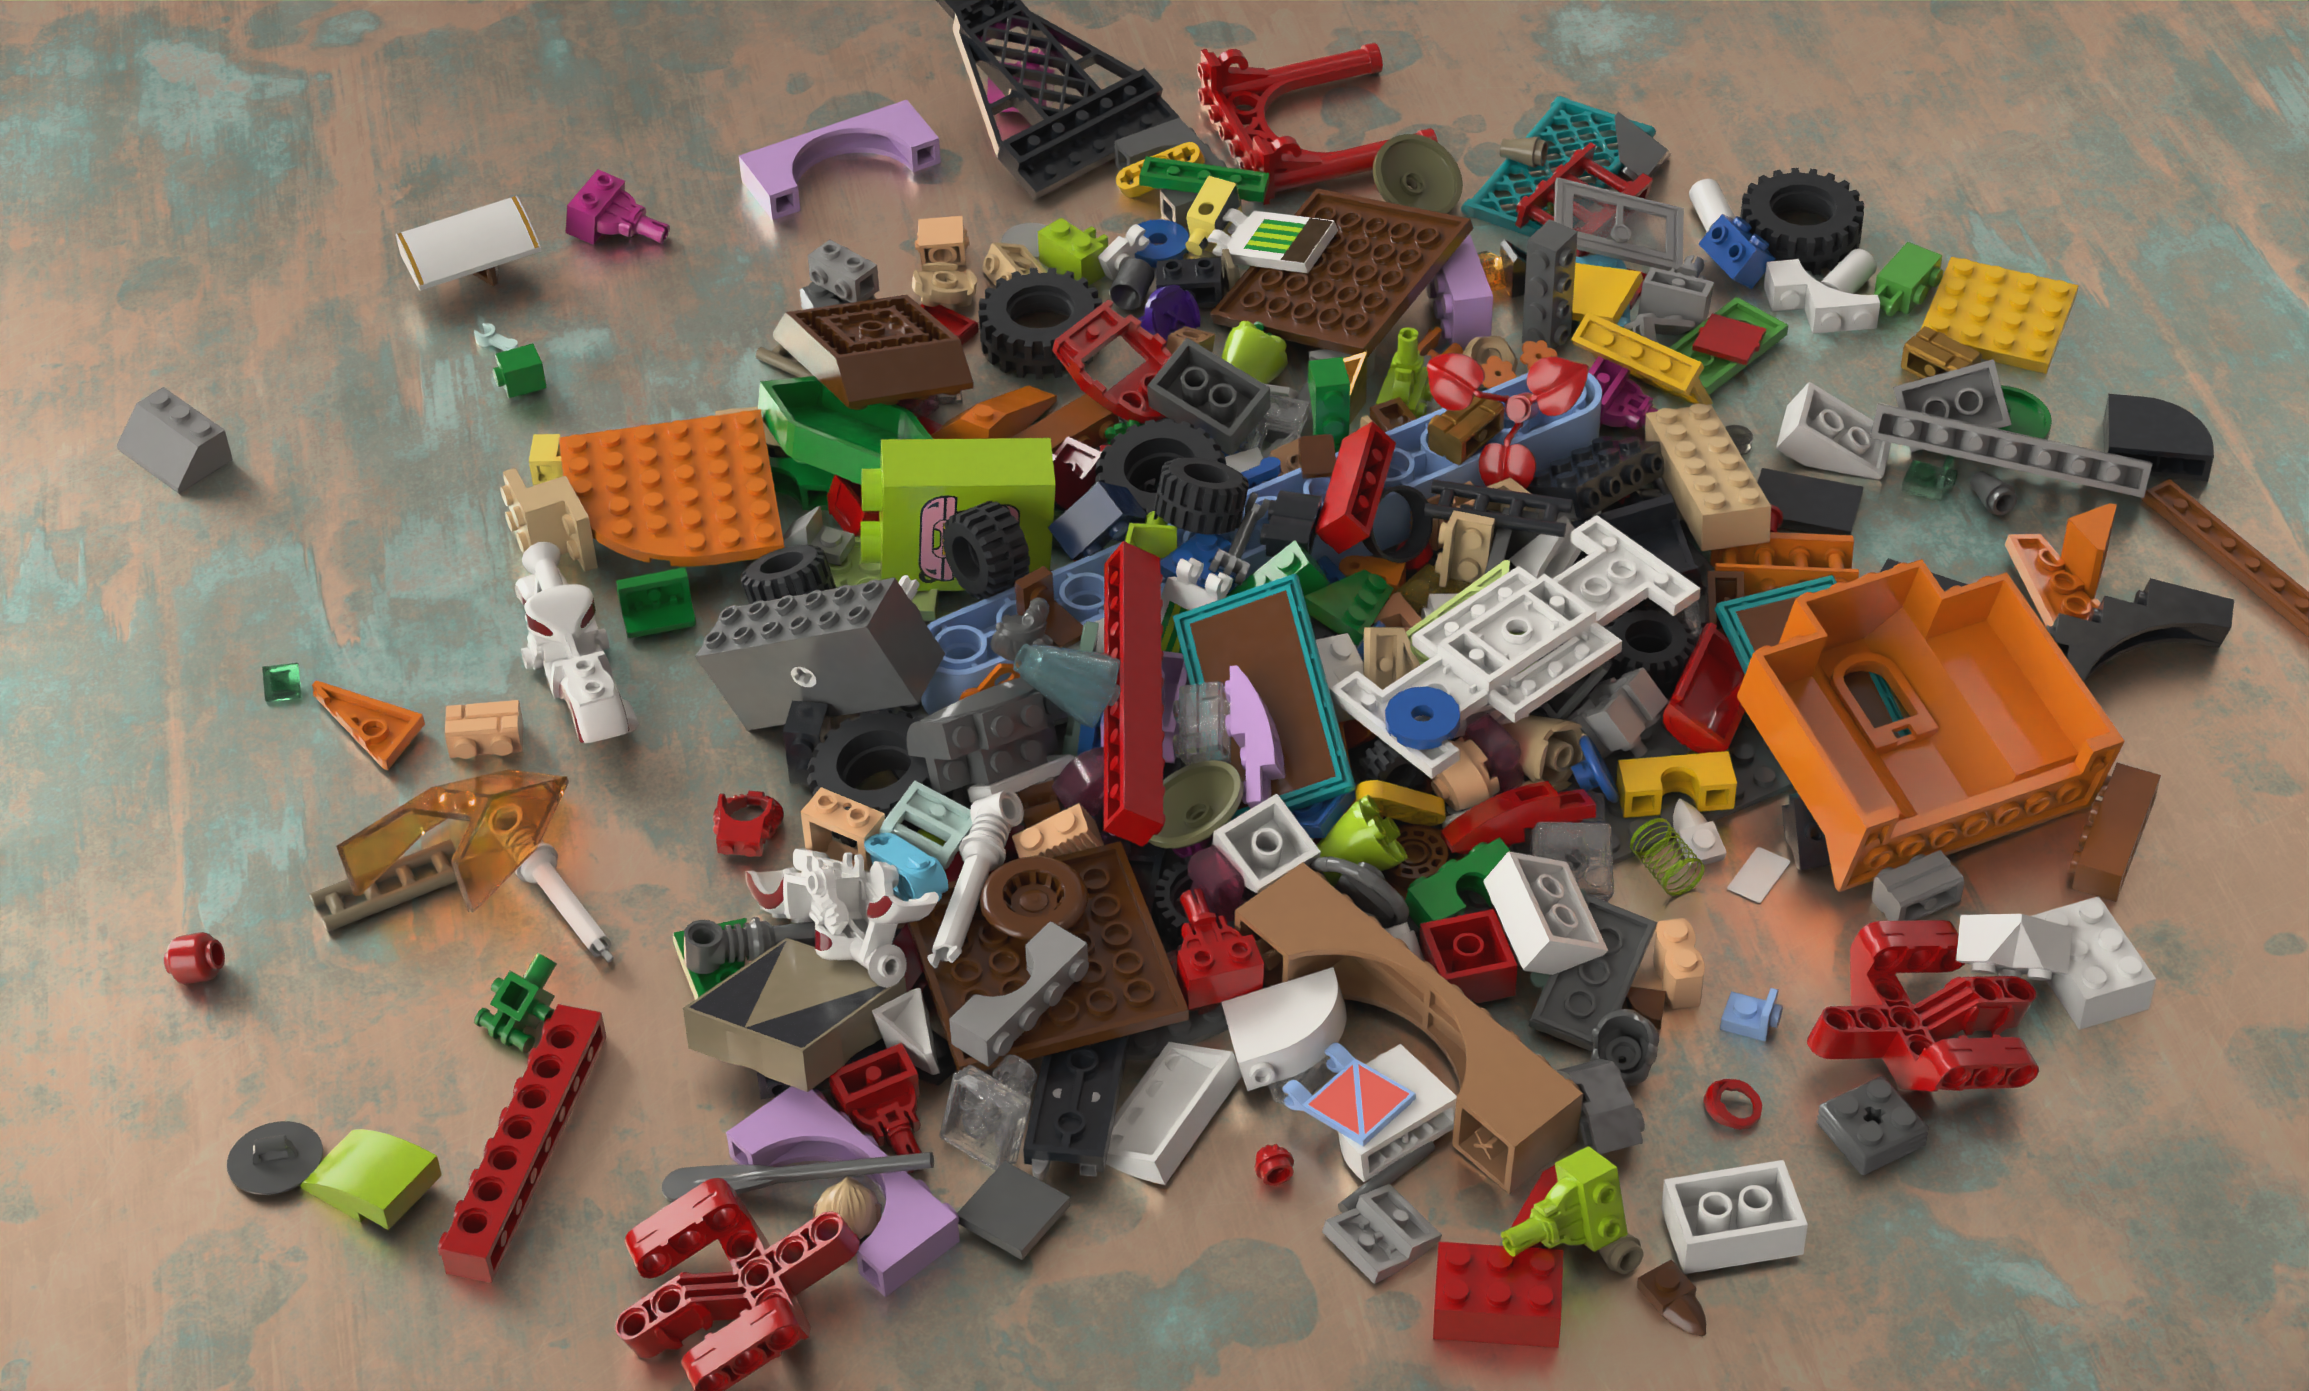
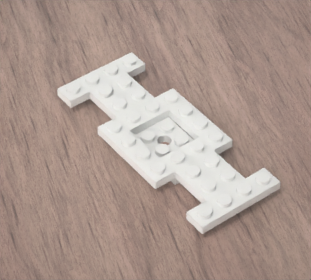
M1596 515L1571 531V543L1588 554V556L1553 579L1546 574L1535 578L1522 567L1517 566L1412 635V646L1427 656L1429 660L1383 690L1359 671H1356L1331 687L1330 695L1334 703L1432 779L1460 760V750L1448 740L1442 741V746L1437 748L1418 750L1405 747L1398 743L1397 738L1392 734L1390 736L1386 730L1385 709L1389 700L1397 693L1412 687L1427 686L1440 689L1451 695L1459 705L1460 722L1485 705L1490 704L1513 723H1516L1622 651V640L1605 629V625L1647 597L1675 616L1700 599V587ZM1512 631L1525 633L1522 635H1513L1509 632ZM1418 716L1414 719H1416L1417 721H1428L1431 718L1427 716Z

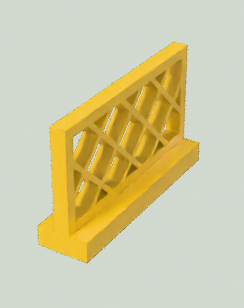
M1590 312L1586 313L1571 338L1575 346L1591 352L1595 360L1600 356L1631 370L1630 376L1692 404L1712 405L1713 403L1699 379L1704 369L1700 361Z

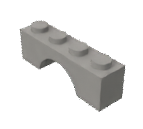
M1050 921L1025 945L1027 971L1031 975L1027 983L1020 989L1003 996L990 997L977 994L972 996L949 1019L952 1045L988 1067L999 1056H1004L1008 1053L1013 1042L1024 1031L1031 1030L1039 1016L1050 1006H1055L1062 998L1063 993L1074 982L1080 981L1085 976L1089 968L1087 943Z

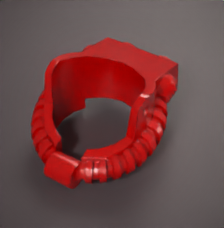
M749 790L747 795H734L733 798L729 797L727 799L725 794L720 793L717 807L713 813L715 825L713 832L717 835L718 853L762 857L764 851L763 844L766 843V839L770 840L774 836L777 828L783 821L784 810L780 803L770 796H765V793L762 791ZM747 805L762 806V809H764L760 816L748 821H739L730 817L734 812L747 807Z

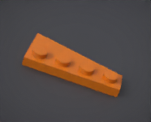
M2008 534L2005 547L2045 626H2052L2059 613L2088 620L2092 608L2098 609L2101 604L2097 598H2089L2083 591L2085 584L2077 575L2074 576L2064 569L2066 562L2041 534Z

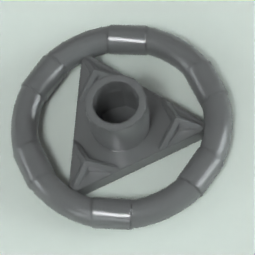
M1333 856L1318 857L1310 864L1309 867L1313 871L1320 872L1324 877L1323 872L1334 871L1341 873L1342 875L1335 889L1341 894L1348 895L1354 904L1365 914L1376 918L1382 928L1387 929L1407 922L1409 907L1404 898L1384 880L1383 873L1373 865L1365 862L1355 864Z

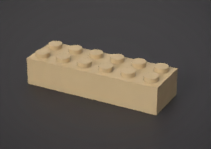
M1694 404L1686 408H1662L1657 412L1646 413L1645 441L1660 442L1661 453L1664 459V474L1662 477L1701 551L1770 542L1771 505L1711 404Z

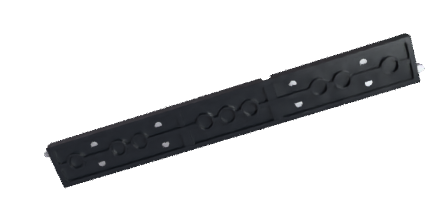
M1188 712L1186 713L1175 763L1165 762L1163 780L1184 768L1193 723ZM1103 778L1095 822L1104 845L1121 841L1151 918L1154 921L1155 890H1157L1158 880L1162 879L1168 848L1157 847L1150 842H1147L1142 847L1104 831ZM1131 1034L1043 1056L1023 1148L1024 1164L1032 1165L1033 1177L1042 1181L1046 1177L1047 1172H1049L1051 1161L1079 1163L1080 1175L1097 1176V1172H1104Z

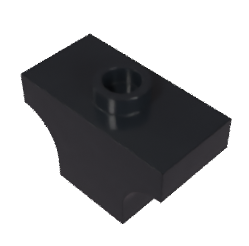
M1798 793L1790 794L1789 804L1782 805L1785 841L1793 851L1796 867L1799 870L1830 866L1824 833Z

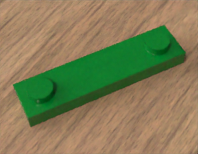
M1146 156L1139 175V185L1155 189L1163 188L1199 193L1208 176L1236 183L1239 199L1250 202H1264L1269 185V173Z

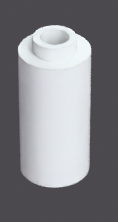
M1702 179L1691 187L1689 198L1706 232L1710 230L1721 214L1735 219L1719 184L1715 180Z
M1854 249L1820 283L1835 290L1855 294L1876 272L1875 259L1863 249Z

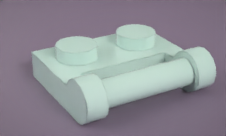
M914 780L884 820L879 833L896 834L927 855L935 857L943 868L947 869L958 852L962 839L970 833L973 825L971 810ZM905 819L946 841L944 846H941L903 826L901 823Z

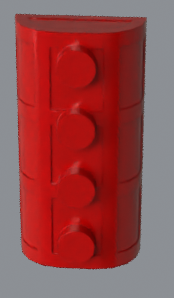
M1707 623L1685 670L1676 685L1675 691L1663 712V722L1666 729L1679 743L1686 745L1698 754L1726 751L1745 712L1737 698L1745 676L1744 671L1728 638L1716 629L1717 625L1714 623Z

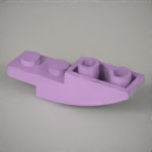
M1235 665L1230 666V680L1225 682L1226 698L1230 703V714L1226 715L1225 725L1228 736L1233 737L1241 748V764L1243 769H1246V781L1243 782L1244 793L1242 800L1244 804H1248L1252 809L1271 797V780L1285 778L1284 758L1280 738L1267 706L1246 675Z

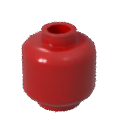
M205 932L174 938L164 955L166 971L172 974L178 983L184 985L211 981L217 977L225 963V953L222 944Z

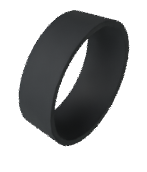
M1406 485L1383 488L1379 503L1387 494L1393 491L1403 496L1410 506L1412 529L1409 538L1399 550L1390 554H1384L1376 543L1372 526L1370 536L1362 540V542L1372 554L1395 563L1408 562L1420 555L1427 546L1432 533L1433 518L1424 517V509L1428 501L1417 489Z

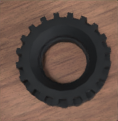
M1791 168V173L1783 174L1779 169L1773 171V177L1771 178L1765 175L1758 177V185L1754 183L1749 184L1747 193H1744L1742 197L1740 218L1752 227L1749 231L1752 235L1760 236L1769 244L1767 250L1776 258L1774 261L1799 259L1804 270L1811 271L1814 276L1821 275V269L1828 268L1832 271L1838 265V262H1841L1852 250L1859 248L1864 219V201H1859L1860 193L1857 189L1849 191V182L1846 180L1839 183L1834 181V174L1828 173L1826 176L1817 175V169L1811 168L1809 173H1800L1799 168ZM1802 211L1817 214L1828 221L1817 225L1801 226L1788 223L1776 215L1783 212Z
M1030 268V274L1021 275L1019 271L1011 273L1012 279L1008 281L1002 277L996 280V289L988 287L985 290V299L980 298L978 316L983 354L988 353V361L992 365L1000 362V370L1005 373L1011 369L1016 370L1017 377L1024 378L1027 373L1035 374L1036 380H1043V374L1053 373L1055 378L1062 377V371L1066 370V368L1052 351L1054 341L1102 304V299L1098 298L1096 287L1089 288L1088 280L1084 277L1075 280L1074 273L1066 271L1064 275L1056 274V268H1049L1047 273H1038L1037 268ZM1034 312H1055L1069 316L1067 320L1059 325L1048 328H1028L1013 321L1019 316ZM1093 356L1085 363L1089 365L1093 361Z

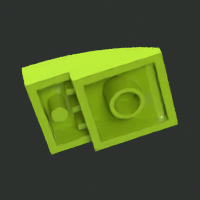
M357 1129L352 1130L320 1162L310 1176L302 1182L300 1188L359 1222L368 1218L389 1230L442 1176L437 1155L390 1134Z

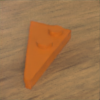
M317 680L312 684L313 696L385 770L391 768L425 725L423 714Z

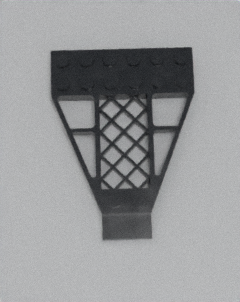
M936 0L954 20L953 32L996 157L1034 200L1114 159L1115 140L1180 118L1161 97L1163 88L1145 68L1139 71L1133 69L1031 12L1021 0ZM1015 27H1020L1026 34L1012 32L1009 30ZM991 39L1003 40L1004 44L1002 47L985 42ZM1007 42L1023 44L1025 49L1022 51L1007 48ZM1029 46L1038 47L1045 55L1028 52ZM1063 46L1083 57L1075 61ZM995 56L1001 57V62ZM1008 58L1023 61L1022 67L1004 64V60ZM1026 62L1043 65V72L1025 68ZM976 64L1001 90L1005 97L989 103ZM1097 64L1119 76L1122 80L1101 90L1084 69ZM1047 67L1057 68L1064 76L1047 73ZM1014 77L1020 78L1019 83L1014 79ZM1023 79L1041 82V87L1023 85ZM1045 83L1063 86L1062 92L1044 89ZM1066 87L1076 89L1082 96L1067 94ZM1031 97L1038 98V104ZM1042 99L1060 103L1059 109L1041 106ZM1064 104L1071 105L1070 107L1063 110ZM1014 107L1032 126L1002 141L994 115Z

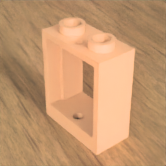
M821 787L800 811L805 848L826 853L830 859L842 862L844 853L851 852L853 867L855 865L854 856L861 854L864 859V870L869 871L872 862L870 854L865 850L864 841L872 835L879 834L885 820V813ZM831 831L857 841L858 850L833 840Z

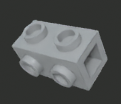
M828 240L808 255L810 281L836 294L841 299H845L850 303L865 301L879 291L877 265L871 260L854 253L847 247Z

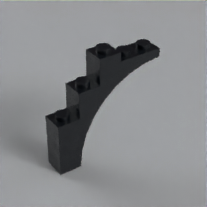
M2150 578L2145 589L2137 591L2133 603L2104 596L2098 609L2092 608L2088 620L2059 613L2053 625H2047L2046 629L2080 678L2085 682L2097 668L2115 656L2138 647L2160 643H2195L2220 648L2232 627L2234 599Z

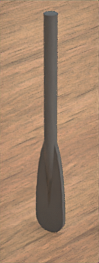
M932 1152L785 1167L765 1165L686 1167L676 1169L666 1176L662 1183V1192L667 1200L674 1202L701 1183L713 1178L726 1180L736 1193L740 1194L778 1183L934 1168V1156Z

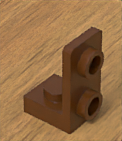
M1042 566L1015 581L1018 615L1023 616L1030 606V601L1034 598L1046 599L1049 604V614L1046 620L1045 634L1053 640V646L1057 650L1063 651L1081 640L1083 625L1054 600L1052 572L1045 566Z

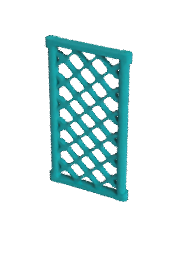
M1557 96L1550 104V109L1525 138L1540 137L1541 140L1552 141L1555 146L1548 147L1547 155L1559 154L1561 159L1546 160L1544 166L1537 165L1536 168L1506 158L1472 199L1465 201L1461 206V212L1472 218H1477L1531 237L1543 225L1537 221L1530 220L1520 229L1515 225L1516 217L1518 216L1516 210L1503 211L1500 206L1507 204L1518 205L1524 196L1529 197L1535 192L1536 185L1542 180L1547 181L1552 177L1553 172L1551 168H1556L1561 164L1565 165L1570 161L1571 157L1566 156L1565 152L1577 149L1582 150L1590 142L1601 147L1603 152L1594 153L1592 161L1608 160L1611 165L1609 167H1602L1618 176L1625 165L1619 160L1618 149L1610 150L1607 147L1608 144L1617 143V135L1603 137L1600 132L1608 130L1616 132L1615 114ZM1630 120L1652 138L1655 136L1656 130L1654 127ZM1586 121L1589 126L1576 128L1572 123ZM1552 124L1566 125L1568 130L1554 131L1551 126ZM1594 134L1596 139L1583 141L1579 138V135ZM1567 137L1575 140L1574 143L1561 144L1558 139ZM1543 170L1547 176L1532 177L1529 172ZM1585 171L1578 178L1592 175ZM1510 173L1523 174L1526 179L1511 181L1508 175ZM1594 177L1597 180L1595 184L1587 183L1603 189H1607L1609 186ZM1530 187L1533 192L1518 194L1515 189ZM1495 190L1509 191L1512 196L1497 198L1493 192ZM1585 198L1573 200L1574 203L1587 211L1594 204ZM1552 203L1548 204L1542 210L1550 214V211H1554V205ZM1573 217V228H1574V227L1578 224V222H1579V220H1577V219L1574 218V217Z

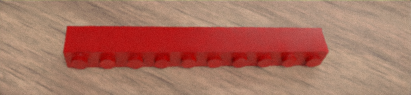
M1123 541L1104 563V831L1143 847L1153 835H1158L1161 832L1166 820V816L1163 813V798L1165 795L1163 769L1165 759L1163 758L1162 746L1165 736L1162 730V715L1164 712V704L1162 703V688L1164 684L1162 660L1164 653L1161 650V636L1163 633V625H1161V610L1163 606L1161 583L1163 575L1160 574V557Z

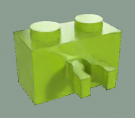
M1059 218L1037 231L1039 262L1048 268H1056L1057 274L1064 275L1066 271L1073 272L1075 280L1084 277L1088 280V286L1106 276L1098 259V256L1108 247V236L1105 234L1096 238V229L1091 226L1083 232L1063 218Z

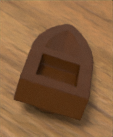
M1672 1260L1638 1277L1637 1288L1662 1317L1685 1332L1702 1337L1706 1335V1317L1701 1304L1696 1298V1287Z

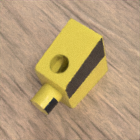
M1208 176L1186 217L1190 238L1185 246L1190 253L1201 255L1204 250L1212 252L1217 243L1208 242L1207 238L1213 230H1222L1231 237L1232 234H1229L1227 230L1232 222L1224 221L1223 216L1231 208L1242 212L1236 183Z

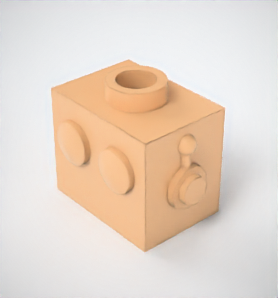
M963 216L918 219V238L915 240V249L920 252L921 265L933 262H946L958 266L966 265L967 246H970L969 236L967 237L966 235L967 229L964 228Z

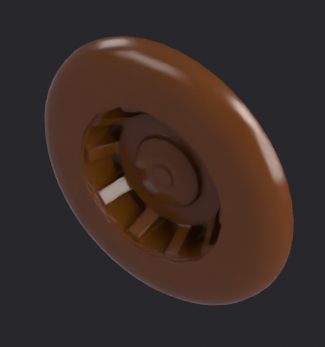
M1420 824L1397 825L1401 835L1396 840L1404 848L1408 858L1399 865L1381 872L1385 877L1384 880L1396 889L1405 900L1408 893L1407 889L1412 882L1422 876L1426 878L1438 873V870L1446 862L1452 859L1459 861L1465 855L1456 852L1452 853L1441 838V830Z
M1042 856L1018 858L1001 865L989 875L980 893V907L986 920L1000 932L1020 939H1032L1050 921L1064 930H1068L1082 917L1088 903L1087 887L1080 874L1062 861Z

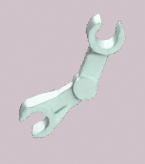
M483 323L485 334L474 330L476 343L479 346L487 347L493 345L503 351L518 348L517 340L508 339L496 333L495 326L490 323Z

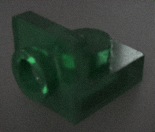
M1947 455L1942 467L1913 460L1903 479L1901 491L1941 502L1946 490H1953L1957 479L1958 470L1953 469L1955 456Z

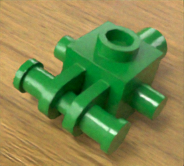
M537 952L523 977L509 970L504 980L499 977L496 978L491 985V991L496 994L490 1005L497 1008L498 1011L493 1015L487 1008L480 1009L474 1019L475 1025L488 1029V1035L494 1039L500 1038L501 1043L508 1047L515 1045L521 1052L528 1053L535 1044V1037L531 1034H525L523 1032L524 1028L527 1025L536 1030L541 1020L545 1022L547 1018L551 1019L554 1013V1009L549 1006L555 995L544 990L543 987L557 963Z

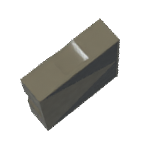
M785 938L683 1008L688 1048L730 1064L751 1068L765 1077L809 1092L843 1067L856 1053L882 1038L872 1010L907 993L905 978L902 977L897 984L888 988L878 986L870 978L868 969L854 960L822 959L817 955L815 947Z

